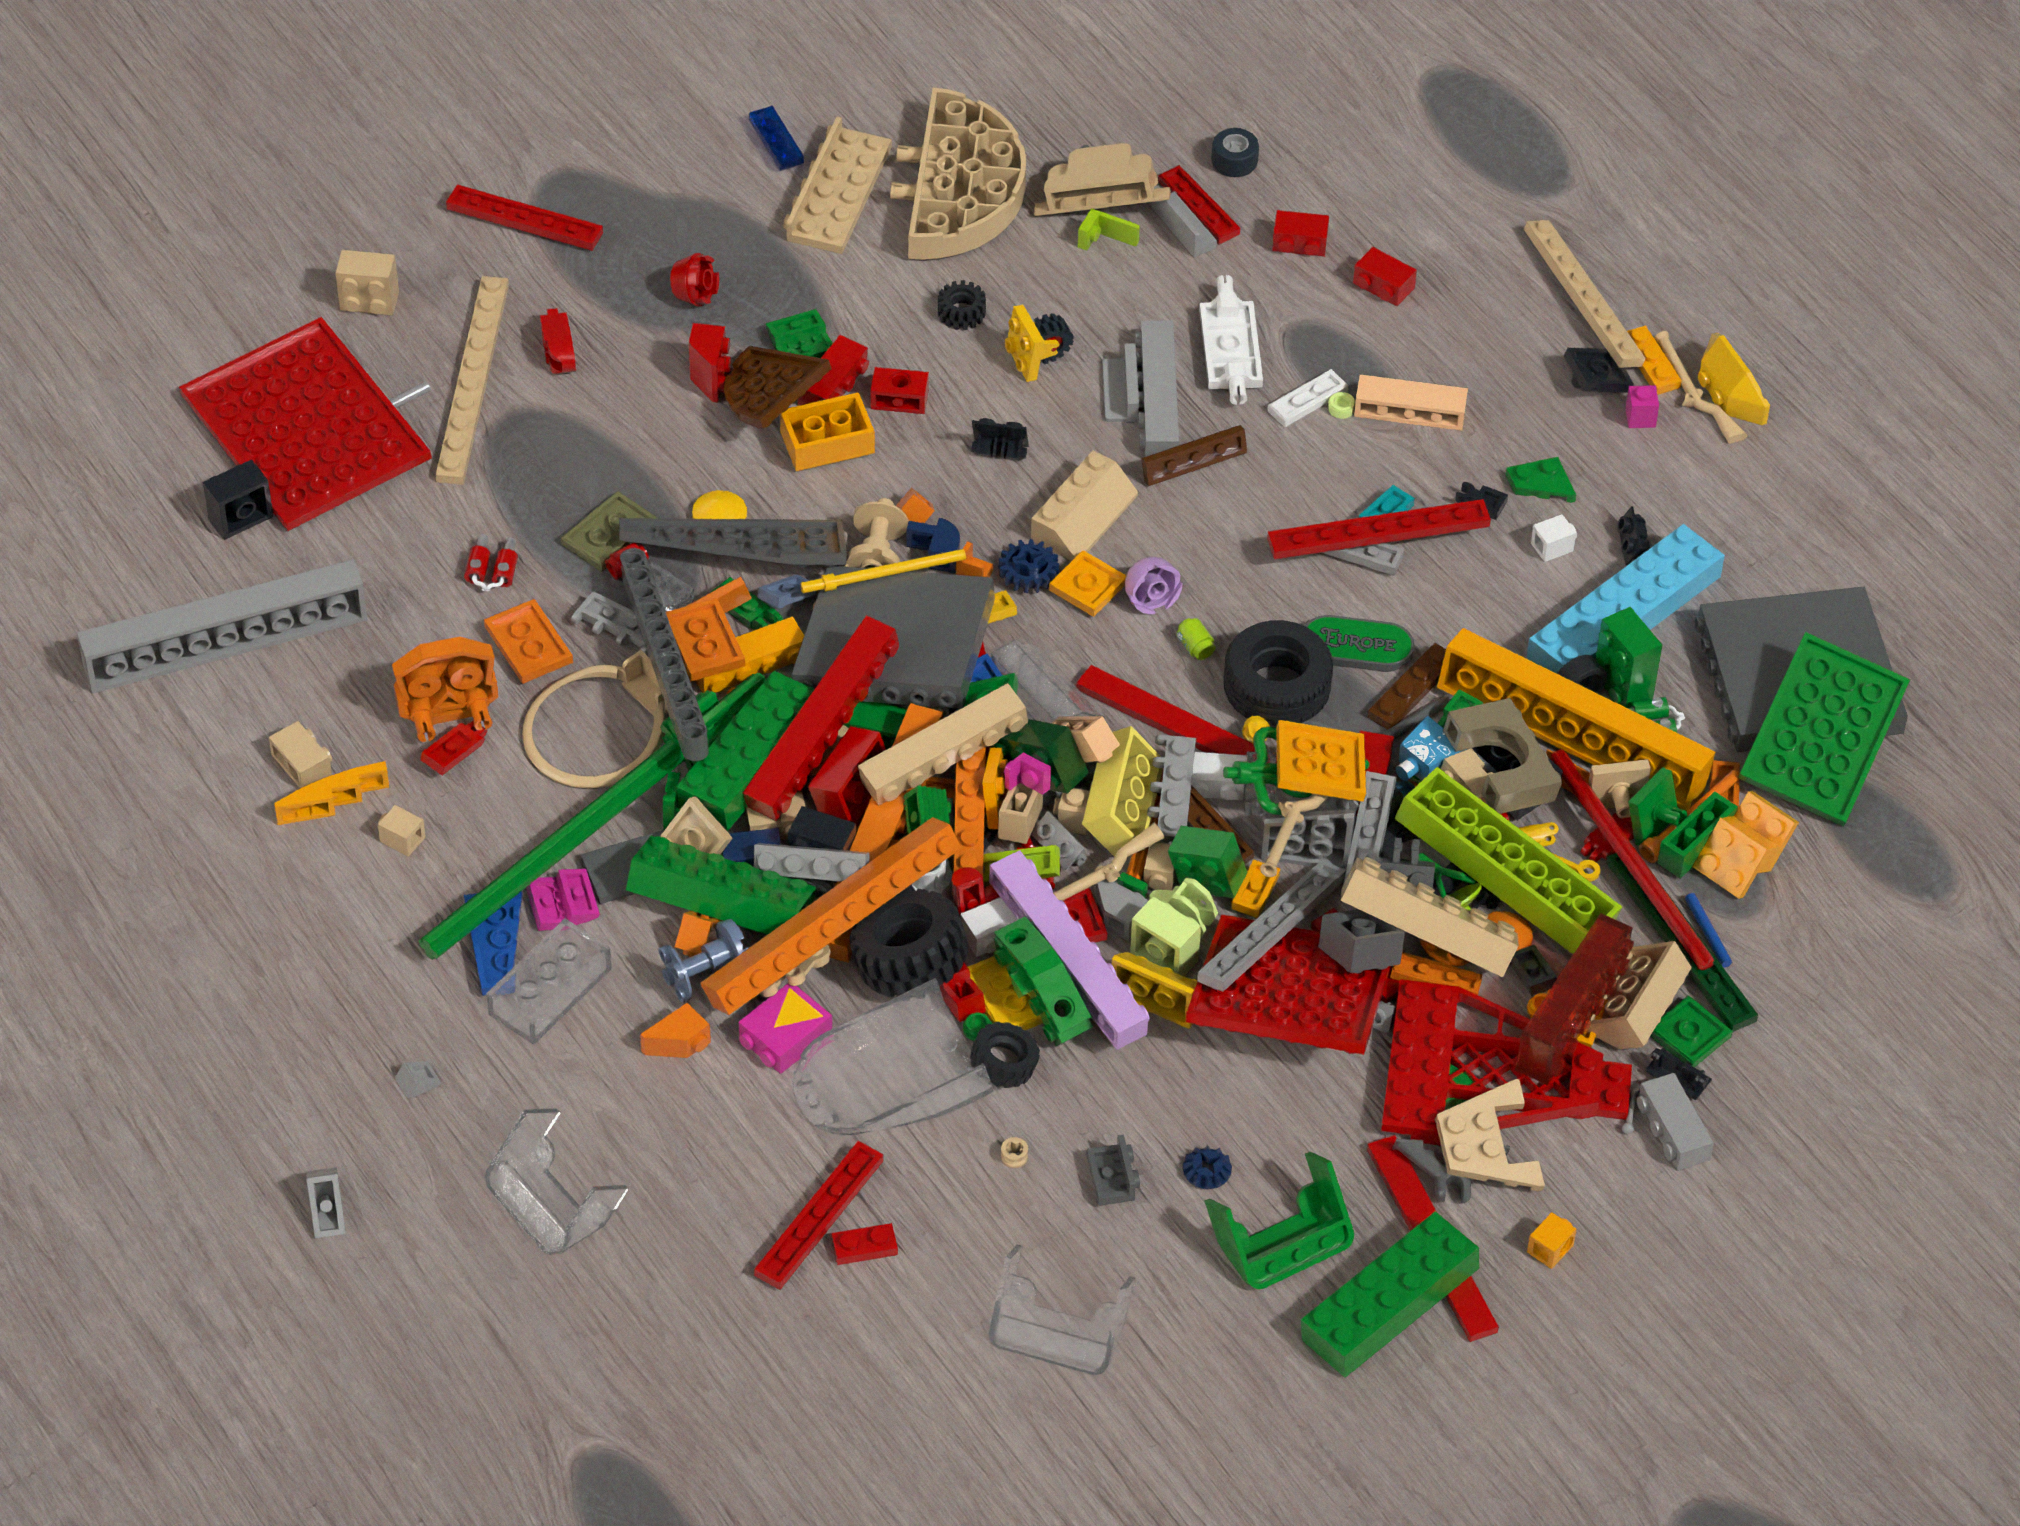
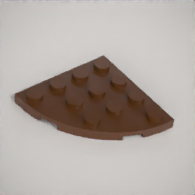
M748 346L732 364L734 370L731 375H727L725 378L724 393L730 410L739 420L757 429H764L781 413L785 412L792 403L802 397L810 387L819 382L832 368L828 359Z

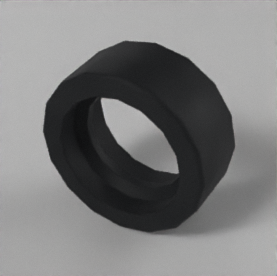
M1582 655L1572 659L1557 673L1597 694H1600L1608 679L1607 672L1592 655Z

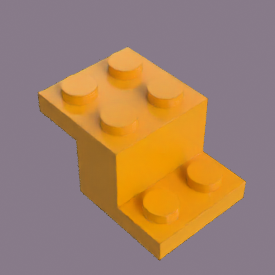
M1748 791L1734 816L1719 819L1692 867L1738 899L1743 898L1757 873L1772 870L1799 822L1755 792Z

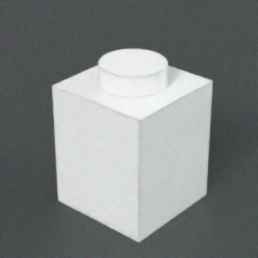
M1561 514L1534 524L1531 544L1542 560L1546 562L1573 552L1577 532L1573 524L1568 523Z

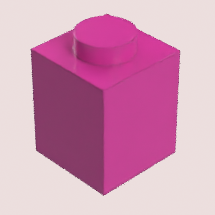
M1656 385L1629 386L1625 407L1629 428H1656L1659 411Z

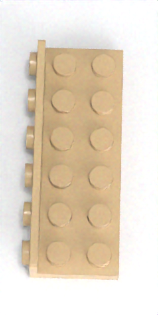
M837 116L833 125H829L827 128L825 142H821L819 145L817 159L812 160L810 164L808 178H804L802 181L800 195L794 197L791 214H786L783 229L787 230V241L842 254L892 148V139L842 128V117Z

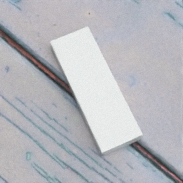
M1330 369L1269 404L1268 412L1280 424L1287 427L1327 404L1331 395L1338 392H1348V384Z

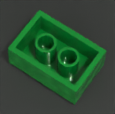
M1631 606L1602 619L1596 651V661L1607 672L1608 679L1605 689L1609 692L1613 702L1626 708H1630V703L1633 701L1653 699L1663 646Z

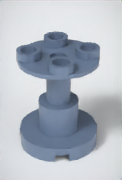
M732 919L718 922L715 926L717 939L702 945L701 953L681 961L676 951L670 945L658 948L660 958L666 968L662 969L665 982L669 986L674 985L676 995L681 1003L690 1000L692 997V988L688 977L707 969L715 973L748 949H744L741 942L744 936Z

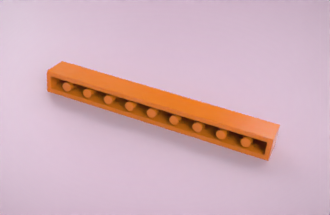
M910 703L893 746L942 720L943 712ZM927 779L921 784L922 786H925ZM913 787L899 794L896 799L886 801L879 806L871 797L850 851L869 852L870 862L899 841L900 834H905L908 828L906 826V810H904L906 805H904L905 800L903 797ZM837 881L835 886L840 884L842 881ZM852 927L827 944L831 951L830 958L849 963L852 956L849 941Z
M932 817L702 981L700 984L712 1007L730 1015L960 850L962 847L950 824Z

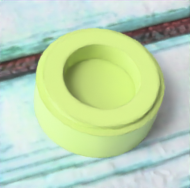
M1345 392L1335 393L1329 398L1328 411L1336 418H1348L1355 412V399L1352 395Z

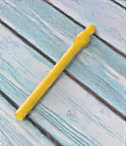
M964 549L835 576L833 573L822 575L820 579L801 582L800 587L803 594L823 589L827 592L836 590L837 586L966 560V554Z

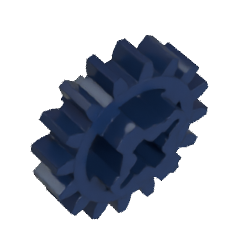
M1030 539L1028 544L1018 540V546L1010 543L1008 551L1002 550L998 565L1000 570L999 576L1000 578H1005L1006 586L1014 584V591L1021 587L1024 588V593H1028L1031 588L1038 593L1040 586L1048 589L1049 581L1051 582L1056 577V574H1059L1058 555L1053 554L1052 547L1045 549L1043 541L1035 545L1033 539Z

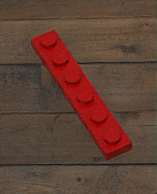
M458 184L446 201L448 210L591 251L594 250L603 234L602 225Z
M858 1140L755 1267L754 1276L781 1290L883 1163L884 1154Z

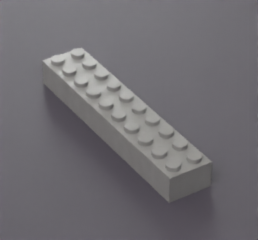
M353 559L183 605L173 606L164 610L146 613L126 620L116 621L111 624L89 628L77 632L83 668L93 694L356 624L368 619L363 582Z

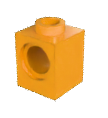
M1551 1212L1530 1234L1527 1253L1552 1269L1574 1246L1577 1229L1567 1219L1560 1218Z

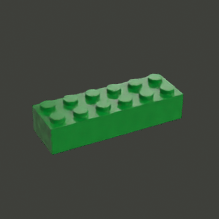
M773 671L709 747L708 756L697 761L676 786L679 809L683 807L689 798L696 796L728 832L747 808L743 796L744 790L815 689Z
M650 836L631 860L626 891L719 920L732 919L739 926L769 934L813 903L816 886L809 885L801 879H790L780 876L775 871H764L754 868L746 862L728 860L720 854L702 852L691 845L673 843L665 837Z
M1435 1211L1301 1319L1302 1341L1346 1378L1479 1269V1247Z

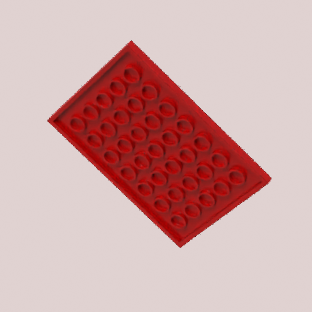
M322 317L179 386L182 397L236 466L252 459L268 479L273 513L287 531L432 459L430 449Z

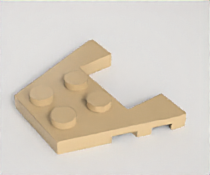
M1519 1079L1512 1080L1437 1114L1435 1121L1449 1175L1481 1181L1491 1179L1502 1181L1508 1186L1516 1187L1517 1185L1531 1187V1190L1534 1191L1543 1190L1545 1184L1539 1161L1508 1164L1496 1116V1111L1523 1109L1525 1102Z

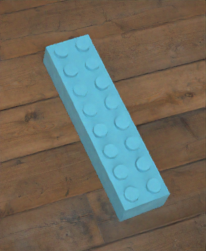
M1682 524L1530 637L1526 659L1556 674L1567 662L1578 656L1592 655L1596 659L1603 618L1631 606L1651 630L1721 577L1725 555L1685 524Z

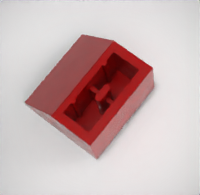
M693 323L689 338L690 380L712 402L718 403L720 392H724L726 378L724 374L725 372L729 373L731 366V356H726L730 349V338L726 337L725 326Z

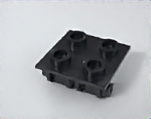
M981 418L979 421L972 420L975 441L972 442L971 452H976V455L990 457L992 443H994L993 457L996 458L998 444H1002V459L1005 456L1006 445H1008L1006 459L1018 461L1021 458L1026 459L1027 448L1025 447H1029L1027 427H1023L1022 424L1017 422L999 424L988 418Z

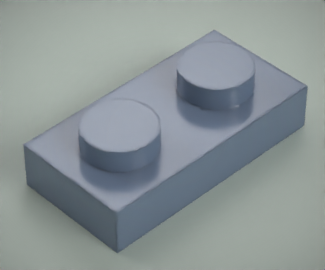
M796 574L759 587L757 598L767 602L773 608H783L785 605L796 601H803L805 598L816 595V591L803 594L800 583L809 580Z

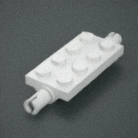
M1221 275L1216 279L1218 295L1212 302L1200 303L1199 308L1208 389H1229L1230 402L1237 405L1236 396H1238L1239 404H1244L1247 401L1245 388L1263 387L1253 301L1240 300L1233 290V278L1226 275L1227 283H1224V277Z

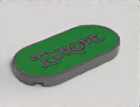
M1323 615L1310 620L1305 625V627L1319 635L1327 644L1332 654L1333 665L1389 672L1400 669V666L1405 663L1407 665L1413 657L1414 639L1407 629L1395 623Z

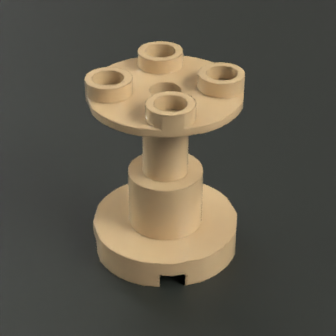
M881 498L877 502H868L856 507L853 516L854 525L867 538L864 539L863 544L850 549L846 557L845 567L873 568L901 562L898 555L890 549L888 541L904 535L909 523L906 514L900 508L894 506L893 501L887 498Z

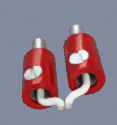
M484 534L479 535L477 545L470 548L464 574L465 580L471 584L481 586L483 591H490L492 587L511 586L518 555L514 551L516 540L511 537L507 538L505 548L498 551L492 576L493 583L486 587L483 582L490 558V551L486 548L488 536Z

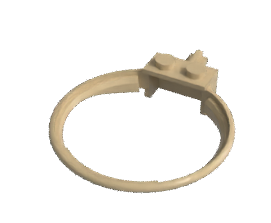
M640 650L625 660L622 666H590L567 675L546 688L530 706L523 724V744L533 765L551 780L566 786L584 789L603 788L614 785L657 751L663 743L662 737L665 733L661 731L660 726L665 720V714L668 710L650 658ZM604 677L624 681L622 686L654 716L652 734L641 755L626 767L599 776L573 775L550 765L540 755L533 741L532 724L541 703L558 688L576 680Z

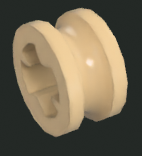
M1011 1137L1002 1143L1001 1160L1003 1164L1010 1168H1019L1026 1164L1028 1160V1145L1023 1139Z

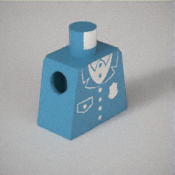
M1427 716L1401 743L1399 753L1400 764L1396 767V773L1404 781H1407L1414 775L1422 781L1436 767L1441 769L1444 758L1465 750L1456 752L1443 732L1444 728Z

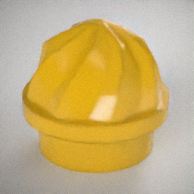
M1260 716L1249 717L1242 727L1243 738L1253 743L1256 731L1262 727H1269V723Z

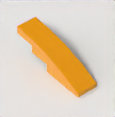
M386 761L352 768L325 777L274 803L277 824L283 825L335 816L334 806L363 802L362 792L389 788Z

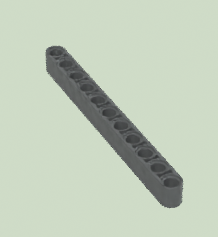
M627 549L620 555L623 582L683 756L690 761L702 760L709 754L706 725L644 551L641 549Z

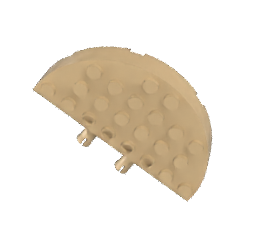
M933 87L922 147L898 145L897 162L920 163L916 184L895 182L891 184L890 199L914 201L908 236V259L944 258L976 249L1004 231L1014 220L1023 203L1026 185V155L1024 146L1018 138V132L995 108L981 100L975 102L967 99L966 94Z

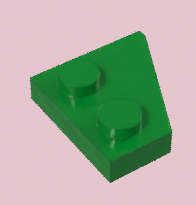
M1558 456L1506 468L1505 475L1515 495L1536 496L1549 500L1550 495L1567 497L1566 502L1572 503L1576 501V493Z
M679 772L668 773L665 787L666 795L663 796V830L667 828L680 811L676 786L680 783Z

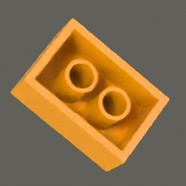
M859 392L791 407L780 414V433L795 471L875 453V431Z

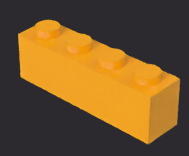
M792 616L738 636L736 640L745 657V666L695 681L702 693L707 690L717 693L725 688L742 683L750 675L757 672L763 675L772 673L787 665L795 664L805 635Z

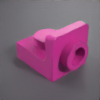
M1024 752L1006 765L1004 769L1006 789L1012 790L1021 783L1042 795L1050 790L1051 766Z

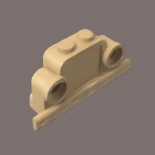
M1120 143L1080 148L1070 153L1068 164H1059L1050 169L1048 180H1046L1044 186L1047 202L1035 203L1034 215L1040 216L1089 210L1091 208L1098 209L1170 200L1171 190L1170 187L1154 189V186L1158 184V178L1154 171L1152 158L1146 154L1133 156L1129 144Z

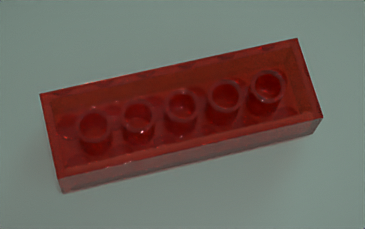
M1600 913L1523 1030L1515 1071L1546 1085L1549 1084L1554 1075L1557 1077L1560 1075L1565 1065V1057L1573 1055L1578 1045V1037L1586 1035L1591 1025V1017L1593 1014L1599 1015L1604 1005V997L1612 995L1617 985V977L1619 975L1624 976L1629 967L1630 960L1627 957L1634 945V941L1631 940L1633 927Z

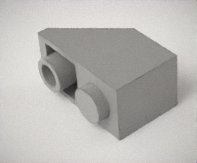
M1104 879L1095 885V897L1105 928L1129 941L1131 939L1132 918L1149 900L1145 899L1140 893L1132 892L1119 885L1117 881L1108 882L1107 879Z

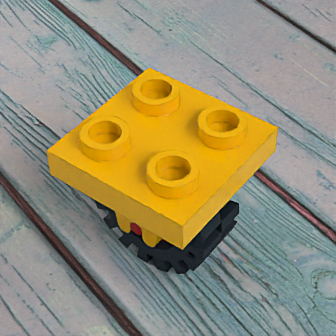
M1024 305L1013 306L1012 316L1008 322L1009 332L1008 337L1005 339V348L1014 358L1017 370L1022 372L1026 381L1029 382L1037 380L1041 361L1044 364H1048L1049 359L1052 362L1057 361V356L1062 358L1064 356L1063 352H1068L1071 349L1069 345H1073L1074 341L1072 339L1074 336L1064 318L1060 315L1056 316L1054 313H1051L1048 317L1047 314H1044L1042 319L1039 320L1037 317L1034 319L1035 322H1033Z

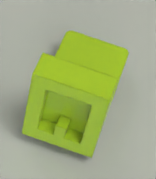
M1091 208L1078 228V248L1087 251L1093 242H1097L1100 234L1132 246H1137L1139 243L1140 226L1131 221Z

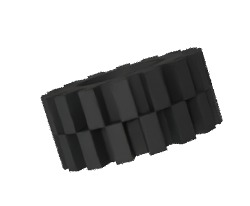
M961 280V284L957 285L956 281L951 282V287L946 284L944 290L941 289L939 291L938 317H940L942 323L946 321L947 327L950 328L951 325H954V329L958 330L959 326H963V330H968V325H970L973 329L976 327V322L981 324L983 318L985 319L986 297L984 290L981 291L979 285L974 288L973 282L965 285V280ZM966 303L970 306L960 308L954 306V304Z

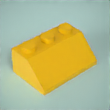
M1129 952L1113 956L1111 964L1116 971L1118 979L1122 984L1129 986L1133 998L1138 1005H1143L1147 1011L1188 1029L1191 1028L1193 1024L1186 1022V1012L1197 980L1184 977L1175 973L1170 968L1161 967L1148 961L1145 957L1136 956Z

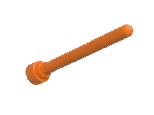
M1732 770L1687 810V817L1714 791L1720 795L1725 793L1739 780L1740 772ZM1671 824L1658 837H1649L1639 845V852L1645 860L1650 863H1655L1658 860L1661 841L1676 826Z

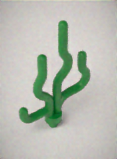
M1262 727L1256 731L1253 737L1256 761L1250 763L1247 761H1235L1232 767H1224L1223 776L1224 778L1232 779L1234 784H1253L1261 808L1270 814L1282 815L1278 804L1269 799L1265 785L1270 784L1278 787L1277 763H1267L1268 752L1265 745L1266 738L1277 740L1276 727ZM1365 759V770H1367L1369 762ZM1279 788L1284 793L1301 799L1312 796V793Z

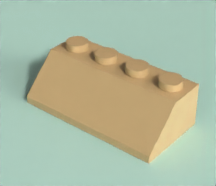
M1092 450L1031 518V539L1037 544L1043 541L1045 548L1052 547L1054 553L1072 561L1082 550L1087 553L1135 500L1138 496V491L1116 461Z
M1670 941L1627 948L1598 995L1599 999L1593 1003L1580 1024L1581 1029L1589 1034L1590 1032L1595 1033V1037L1618 1049L1641 1048L1645 1046L1692 968L1676 942ZM1603 998L1607 999L1608 1002L1605 1005L1602 1019L1595 1020Z

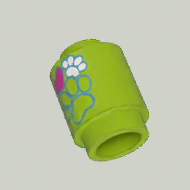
M1188 618L1179 624L1176 636L1192 657H1196L1197 660H1204L1213 654L1216 649L1214 639L1199 619Z

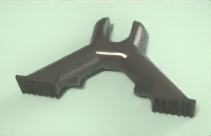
M1396 1139L1392 1150H1399L1435 1180V1195L1439 1201H1445L1447 1184H1453L1458 1187L1461 1203H1466L1470 1200L1471 1181L1473 1179L1449 1175L1446 1166L1434 1156V1150H1426L1423 1147V1140ZM1504 1145L1505 1154L1507 1156L1510 1150V1146Z

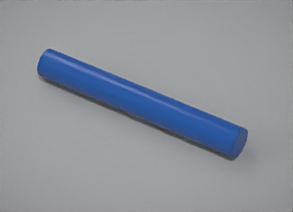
M1688 894L1685 897V901L1723 968L1730 966L1732 960L1696 894Z

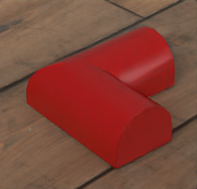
M964 867L952 874L954 906H956L960 918L961 913L1000 898L992 885L984 887L983 876L976 869Z

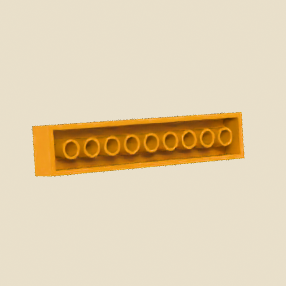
M1462 628L1447 645L1437 688L1453 696L1460 689L1479 699L1483 704L1510 698L1515 707L1521 711L1523 720L1536 737L1592 765L1648 759L1651 768L1649 780L1662 767L1671 770L1677 806L1687 811L1704 794L1715 751L1465 628Z

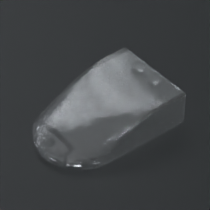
M936 978L818 1036L800 1055L801 1060L796 1071L793 1072L792 1080L795 1099L807 1120L819 1129L838 1135H858L924 1122L967 1106L994 1091L985 1065L981 1064L975 1068L972 1067V1060L970 1059L971 1049L944 1003Z

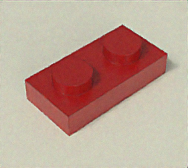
M892 1223L831 1233L837 1265L898 1255V1246Z

